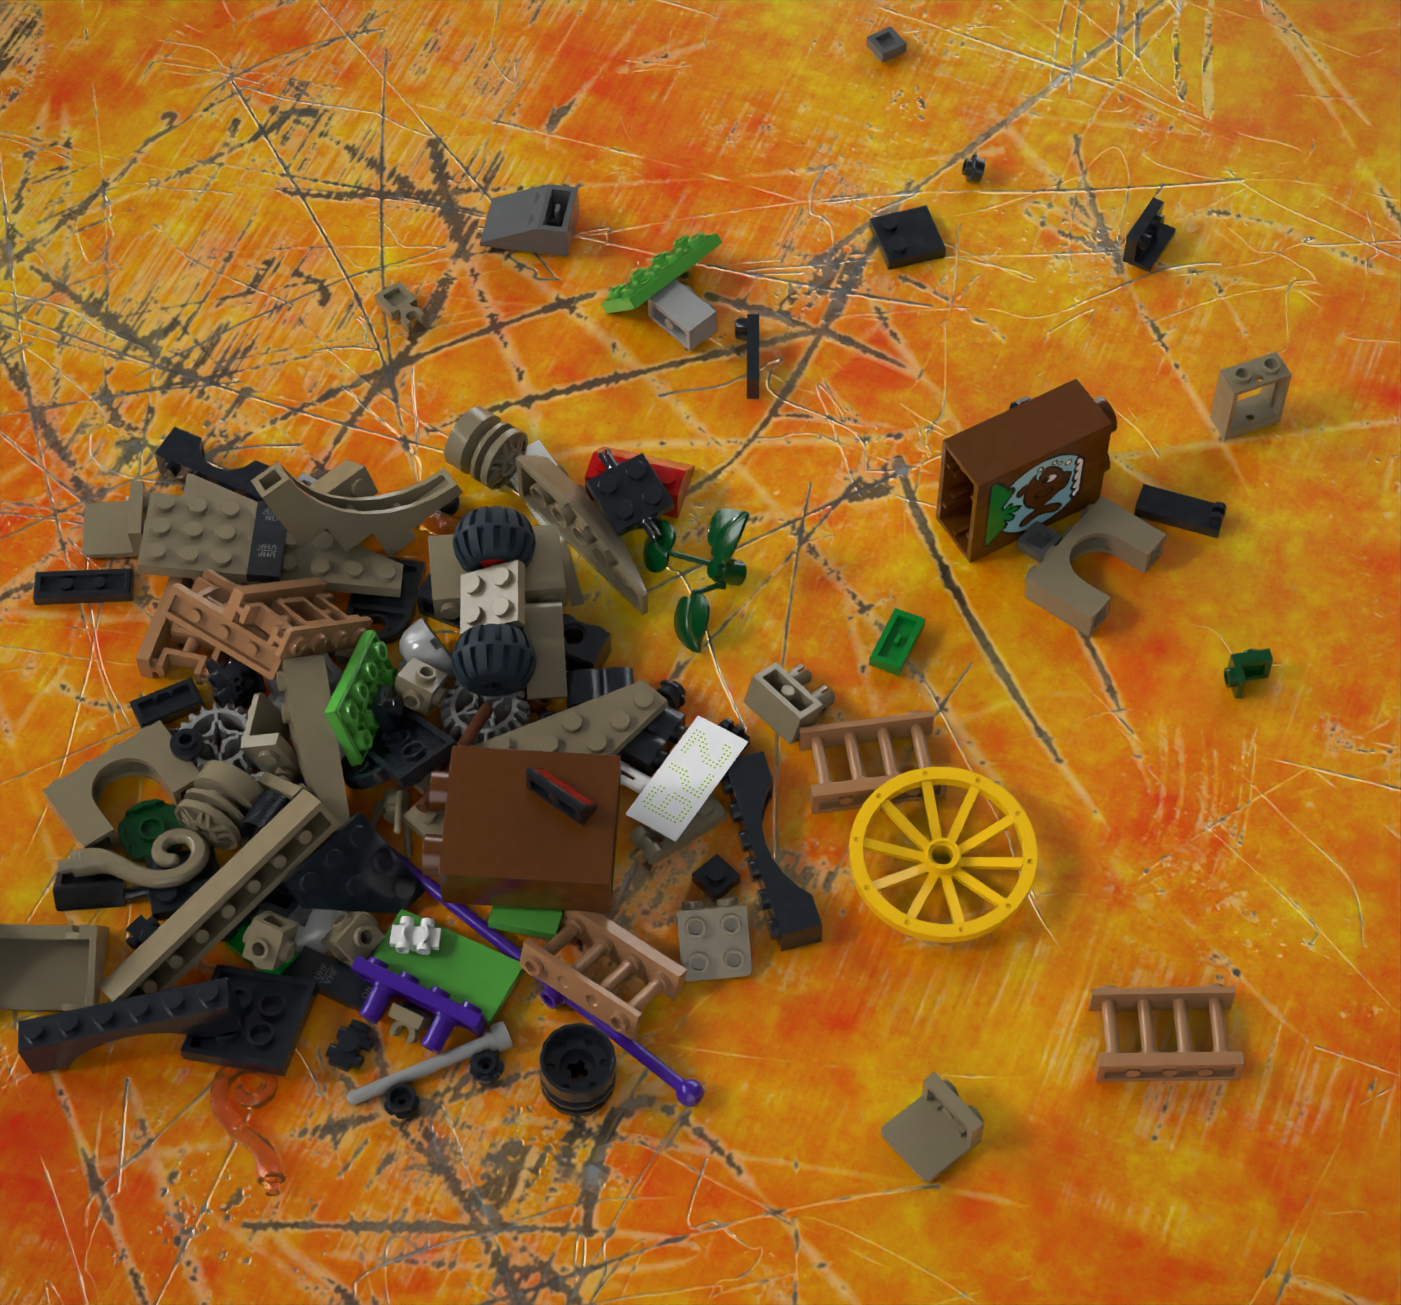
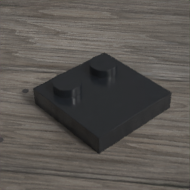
M927 205L870 218L869 227L888 270L945 257L946 247Z

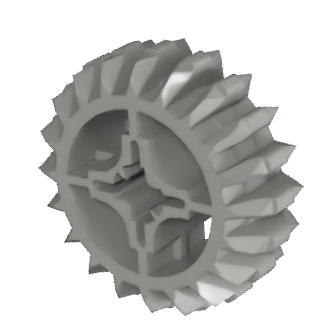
M456 680L454 684L455 689H448L447 697L441 705V713L439 714L443 732L458 742L483 703L491 705L494 711L471 745L473 746L528 725L530 710H526L530 709V705L528 702L521 700L525 697L524 691L507 696L501 695L500 697L481 696L464 689Z
M228 702L224 708L220 709L214 703L213 709L209 711L201 706L200 715L197 716L190 713V723H181L180 730L186 728L195 729L203 736L204 749L201 755L192 761L199 772L205 763L211 760L229 763L249 775L253 774L252 769H259L240 748L241 737L244 734L248 719V713L245 712L242 706L233 710V706ZM222 739L221 752L219 753L220 740ZM191 741L184 742L182 745H188Z

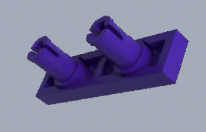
M357 955L351 966L352 971L358 978L373 986L358 1013L362 1018L378 1024L391 997L397 996L433 1013L435 1016L421 1042L424 1048L433 1053H441L454 1027L460 1026L480 1037L482 1036L487 1022L483 1015H481L482 1010L467 1001H463L460 1005L449 1000L451 995L436 986H432L429 990L418 985L420 980L407 972L401 971L397 975L387 970L389 965L373 956L366 960Z

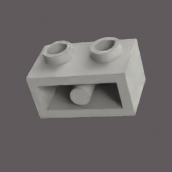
M674 279L647 300L649 318L689 351L717 331V312L709 302L701 300L688 285H683L677 279Z

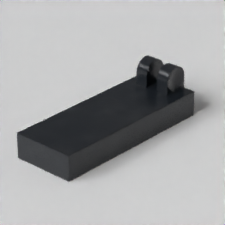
M747 314V318L735 320V337L737 339H747V399H759V314Z
M1143 484L1134 515L1218 538L1227 506L1223 502L1213 503Z

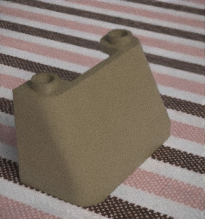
M0 924V1009L70 1011L98 1005L101 991L98 986L102 983L109 927L100 925Z

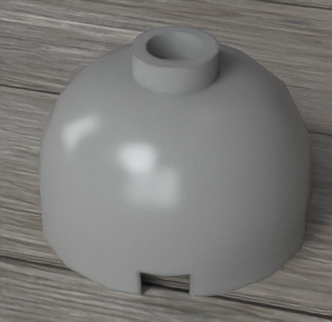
M421 618L414 622L403 633L399 641V653L403 659L398 663L400 668L403 669L410 659L414 657L448 674L447 680L453 677L452 655L446 650L424 619Z

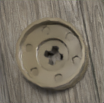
M477 406L465 412L456 422L447 439L444 456L447 463L465 474L471 473L472 478L491 490H495L504 486L517 472L516 458L526 454L528 438L527 434L520 429L515 428L508 422H501L498 416L481 406Z
M211 760L205 763L194 780V788L187 790L184 799L179 802L174 813L184 828L199 832L209 845H214V847L222 850L236 849L244 835L240 828L241 821L264 792V789L249 774L236 766L223 761Z

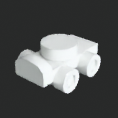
M402 916L399 925L392 924L389 944L390 947H396V952L406 954L411 950L420 955H429L431 950H439L442 929L434 928V919L422 918L420 926H413L414 918Z

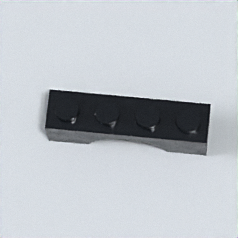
M177 427L172 429L154 453L159 473L167 479H176L185 483L187 474H193L256 502L264 501L251 480L271 466L255 460L247 466L238 469L225 470L216 468L205 461L206 454L202 438Z

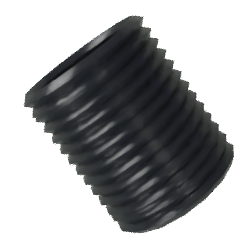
M264 791L240 823L244 836L251 840L290 801L276 791Z

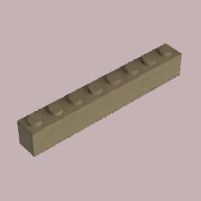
M303 789L98 987L111 1001L171 989L329 837L341 823L319 799L306 789Z

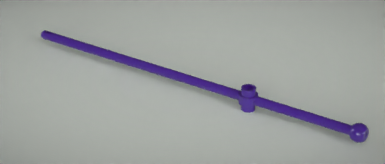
M298 780V781H297V785H298L299 783H302L303 785L306 786V783H305L304 780ZM388 844L429 895L503 954L520 962L522 950L496 929L489 928L488 923L466 905L442 903L440 885L432 878L423 876L422 871ZM532 976L545 986L540 996L548 1007L555 1009L559 1004H568L676 1090L677 1099L682 1105L694 1107L702 1100L705 1092L699 1081L695 1079L685 1080L635 1039L632 1041L623 1034L616 1032L611 1026L535 976Z

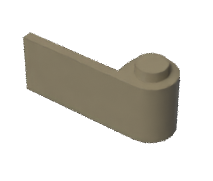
M562 601L525 604V625L517 627L523 630L529 637L536 654L535 671L527 685V700L568 698Z

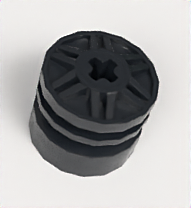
M584 1023L566 1024L548 1036L542 1045L539 1056L541 1089L548 1104L561 1114L574 1117L591 1115L602 1109L612 1097L616 1083L615 1050L608 1036L595 1026ZM579 1073L584 1075L579 1076L577 1080L572 1079V1077H577Z

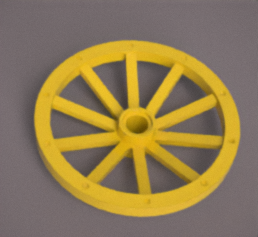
M954 767L919 768L900 774L881 785L869 796L859 810L853 823L849 843L851 875L859 895L871 911L883 922L903 934L939 943H954L975 939L1005 924L1017 913L1029 895L1038 859L1037 842L1033 827L1027 814L1015 798L994 781L975 772ZM933 785H949L968 789L947 838H942ZM922 787L931 842L890 802L893 798L906 791ZM978 795L994 803L1006 815L960 845L956 844ZM880 809L921 851L865 837L870 823ZM1012 826L1018 835L1022 850V857H963ZM863 850L919 863V865L871 881L865 866ZM938 857L946 858L949 861V863L939 864L935 862L934 859ZM962 869L1022 871L1013 891L1005 899ZM926 875L927 877L907 914L896 909L879 893ZM953 879L997 908L982 917L965 922ZM936 883L942 884L953 924H937L917 919Z

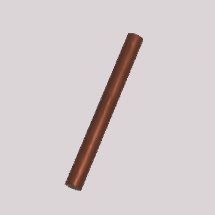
M487 703L481 705L459 738L458 746L471 747L494 711L491 705ZM450 762L440 767L438 771H449ZM430 784L416 804V808L422 813L429 811Z

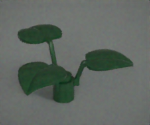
M722 508L715 512L707 533L708 543L712 546L711 555L714 556V559L711 561L672 550L676 540V531L673 525L666 520L658 519L655 521L658 529L663 534V538L660 541L656 538V543H651L648 536L645 539L643 559L649 571L653 573L664 571L668 565L669 557L672 556L708 566L707 574L709 578L716 582L715 584L692 590L690 597L684 596L680 598L675 610L674 628L677 637L686 648L693 652L701 653V642L706 632L710 615L709 602L702 593L716 589L725 590L726 584L740 586L746 578L747 567L745 562L732 558L751 514L748 511Z

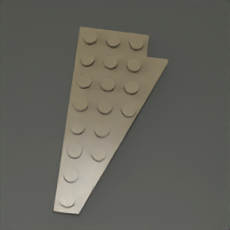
M187 474L183 495L151 492L138 556L137 573L197 579L199 576L202 577L204 571L211 569L231 582L263 584L247 581V568L258 502L193 474ZM326 531L321 532L316 538L300 547L288 532L280 581L319 577L327 583L324 591L400 597L403 564L359 545H355L345 552L334 536Z
M642 680L471 747L617 755L668 707V700ZM432 772L424 776L420 783L413 786L422 795L430 784ZM415 804L403 815V821L424 840L425 834L443 835L445 813L430 811L422 813L416 808Z

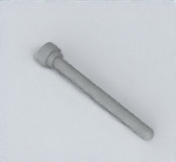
M503 1021L497 1022L489 1026L490 1030L484 1032L485 1036L350 1091L346 1097L347 1102L351 1105H357L388 1092L396 1084H407L472 1057L476 1053L489 1049L491 1051L498 1050L499 1052L513 1047V1044Z

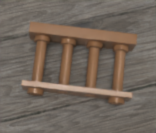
M911 711L902 715L824 725L815 723L807 727H801L799 731L800 751L812 750L819 783L811 785L810 789L812 814L861 808L869 796L881 785L903 774L898 770L892 739L912 737L918 768L932 767L925 735L932 734L933 711ZM879 741L886 775L865 777L859 743ZM845 745L852 780L834 782L831 779L826 748ZM933 785L935 798L946 797L947 785ZM922 787L906 791L893 798L890 802L895 804L924 800Z
M564 910L562 930L547 944L540 947L529 939L523 942L519 963L521 968L632 1041L638 1034L642 1017L640 1011L659 992L673 1001L682 993L687 973L686 968L599 912ZM575 937L590 946V948L569 966L554 955ZM603 955L619 966L598 985L584 976L583 973ZM630 974H633L647 983V985L626 1003L611 992Z
M1212 983L1205 987L1117 988L1113 985H1104L1099 988H1092L1088 1008L1089 1011H1102L1106 1052L1098 1053L1094 1068L1095 1082L1240 1080L1245 1065L1243 1051L1228 1049L1224 1009H1231L1236 993L1235 986ZM1188 1009H1209L1214 1046L1212 1052H1196L1192 1049ZM1138 1010L1142 1047L1140 1053H1124L1120 1051L1116 1011ZM1152 1010L1174 1011L1178 1051L1160 1052L1156 1050Z

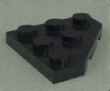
M361 812L355 813L281 882L303 909L398 914L401 909L406 910L426 891Z

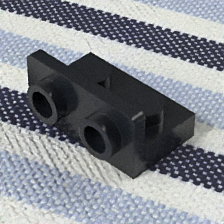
M1153 197L1126 237L1123 261L1148 272L1152 270L1176 232L1174 227L1164 224L1165 215H1162L1163 201Z
M212 658L206 662L209 673L207 679L214 691L212 697L220 708H224L229 702L233 706V710L239 706L246 710L252 704L255 693L265 694L267 692L263 675L235 658H232L225 668Z

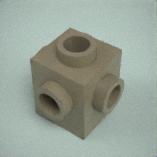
M412 657L398 673L394 690L397 696L402 699L404 706L427 717L435 706L441 707L447 697L448 689L445 688L448 674Z
M270 910L252 919V923L244 933L243 943L245 947L242 957L252 961L255 967L262 970H274L286 962L288 963L293 958L297 948L294 940L299 923Z
M346 911L333 920L331 924L332 929L320 942L336 960L352 966L357 955L368 960L385 936L377 928L379 925L377 920L365 911Z

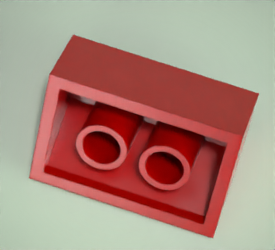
M604 446L594 451L585 474V488L590 499L595 501L586 486V481L606 470L602 461L598 458V454L602 450L605 454V449H610L617 463L625 462L639 455L638 453ZM644 455L674 502V509L663 515L678 518L695 465Z

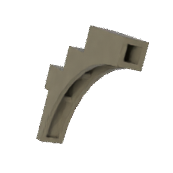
M276 462L251 480L262 499L300 547L316 538L328 528L345 552L373 534L389 557L416 539L411 532L414 527L424 522L428 517L463 493L445 468L424 481L400 491L367 497L331 495L316 490L294 478L279 462Z

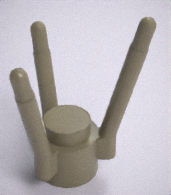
M401 788L387 789L383 794V800L375 803L374 813L369 821L373 828H375L380 816L383 815L387 822L394 824V832L399 834L401 832L403 815L410 810V794ZM403 821L406 857L411 858L413 855L411 828Z

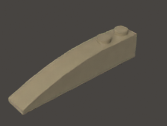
M527 455L517 457L519 496L549 525L558 524L559 535L642 615L648 612L647 591L637 567L622 539L617 537L604 514L590 499L586 489L580 484L576 485L569 478L565 469L560 465L556 466L548 457Z
M316 655L283 659L282 670L276 672L278 691H284L286 703H281L282 720L284 724L289 723L296 757L307 788L341 823L331 834L333 835L350 819L338 739L324 714L331 700L325 656Z

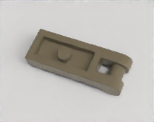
M711 793L676 842L644 825L634 829L629 835V839L635 847H640L644 851L643 857L649 864H654L727 820V811ZM658 837L662 842L654 843L652 840Z

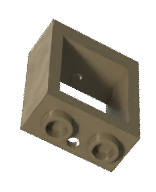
M1277 352L1220 370L1210 419L1224 440L1280 422L1292 374ZM1262 387L1260 394L1237 401L1238 395Z

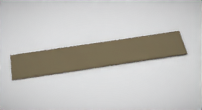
M560 543L565 585L571 605L583 604L584 600L567 543Z

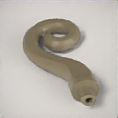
M175 828L159 835L151 849V855L155 863L160 867L171 869H149L117 853L101 848H84L70 851L69 859L58 861V869L60 874L73 872L75 878L108 874L142 887L165 889L183 885L197 877L208 864L210 850L207 841L199 832L188 828ZM184 844L190 847L191 855L185 863L179 865V856L176 853L167 852L172 845Z

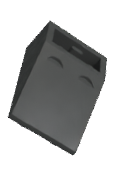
M547 184L492 198L480 246L569 256L580 212L578 187Z

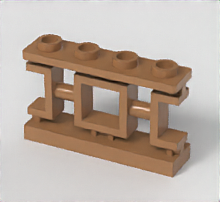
M211 569L204 571L202 577H197L192 590L180 583L172 585L160 612L161 615L272 681L276 679V672L282 670L283 659L280 660L275 656L278 646L271 647L267 644L270 635L255 623H231L222 616L234 587H238V585Z
M170 576L136 657L141 676L154 679L156 673H158L159 677L165 678L170 665L195 669L194 677L196 684L203 686L204 683H208L209 688L213 690L212 685L207 679L209 675L206 666L208 656L196 654L198 647L214 650L211 658L223 668L228 665L230 655L160 614L172 585L180 583L191 590L192 585L196 581V579ZM247 583L240 584V586L248 585ZM171 636L173 642L185 644L182 651L167 648Z
M319 577L234 587L222 614L231 623H255L270 635L267 644L271 647L278 646L275 656L280 660L356 648L363 631H368L373 623V620L368 616L360 617L358 614L347 616L331 603L334 596L330 593L323 594L327 583Z

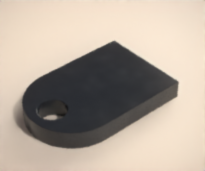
M389 558L403 564L400 597L351 593L347 607V616L356 614L360 617L368 616L373 620L372 625L377 623L383 624L385 628L380 632H376L380 642H384L385 645L401 639L403 633L413 622L417 607L416 594L423 584L426 572L425 562Z

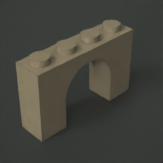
M1101 496L1094 505L1089 504L1084 509L1079 522L1075 526L1071 524L1066 529L1061 542L1057 546L1052 545L1047 550L1043 562L1038 567L1033 566L1028 571L1024 580L1027 583L1025 598L1090 637L1108 616L1111 597L1079 578L1073 571L1071 563L1081 555L1091 552H1103L1121 559L1145 574L1163 553L1166 534Z
M558 524L532 526L536 538V548L531 562L525 569V604L562 601V607L567 606L559 526ZM454 534L427 536L435 619L460 617L461 574L468 572L461 567L455 556L453 548Z
M160 720L151 726L143 727L134 736L122 743L113 745L104 754L94 760L84 762L77 770L63 778L54 780L47 788L43 789L50 810L79 849L101 848L112 851L120 846L114 828L98 808L100 796L114 781L127 776L150 778L159 784L176 807L184 799L187 790L194 788L193 783L199 774V770L192 761H182L172 754L169 745L172 735Z

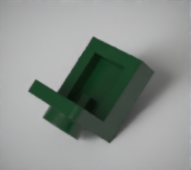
M1270 648L1262 650L1249 649L1242 653L1231 654L1228 668H1224V681L1226 687L1232 689L1235 699L1242 698L1246 681L1269 677L1273 662Z

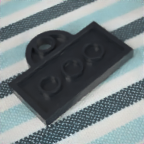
M404 706V713L395 731L383 733L381 728H378L373 739L372 748L368 750L361 765L351 766L346 755L343 757L341 765L344 782L349 788L359 790L377 786L391 779L406 790L408 787L420 783L424 776L436 768L449 763L452 746H458L453 738L422 716Z

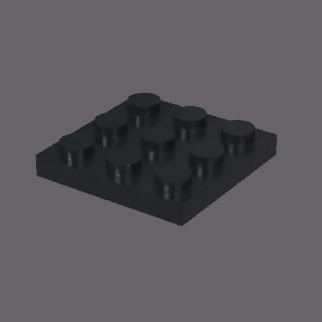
M217 964L211 980L225 977L229 979L240 999L241 1030L210 1037L187 1034L181 1048L183 1059L285 1077L319 991L317 981Z

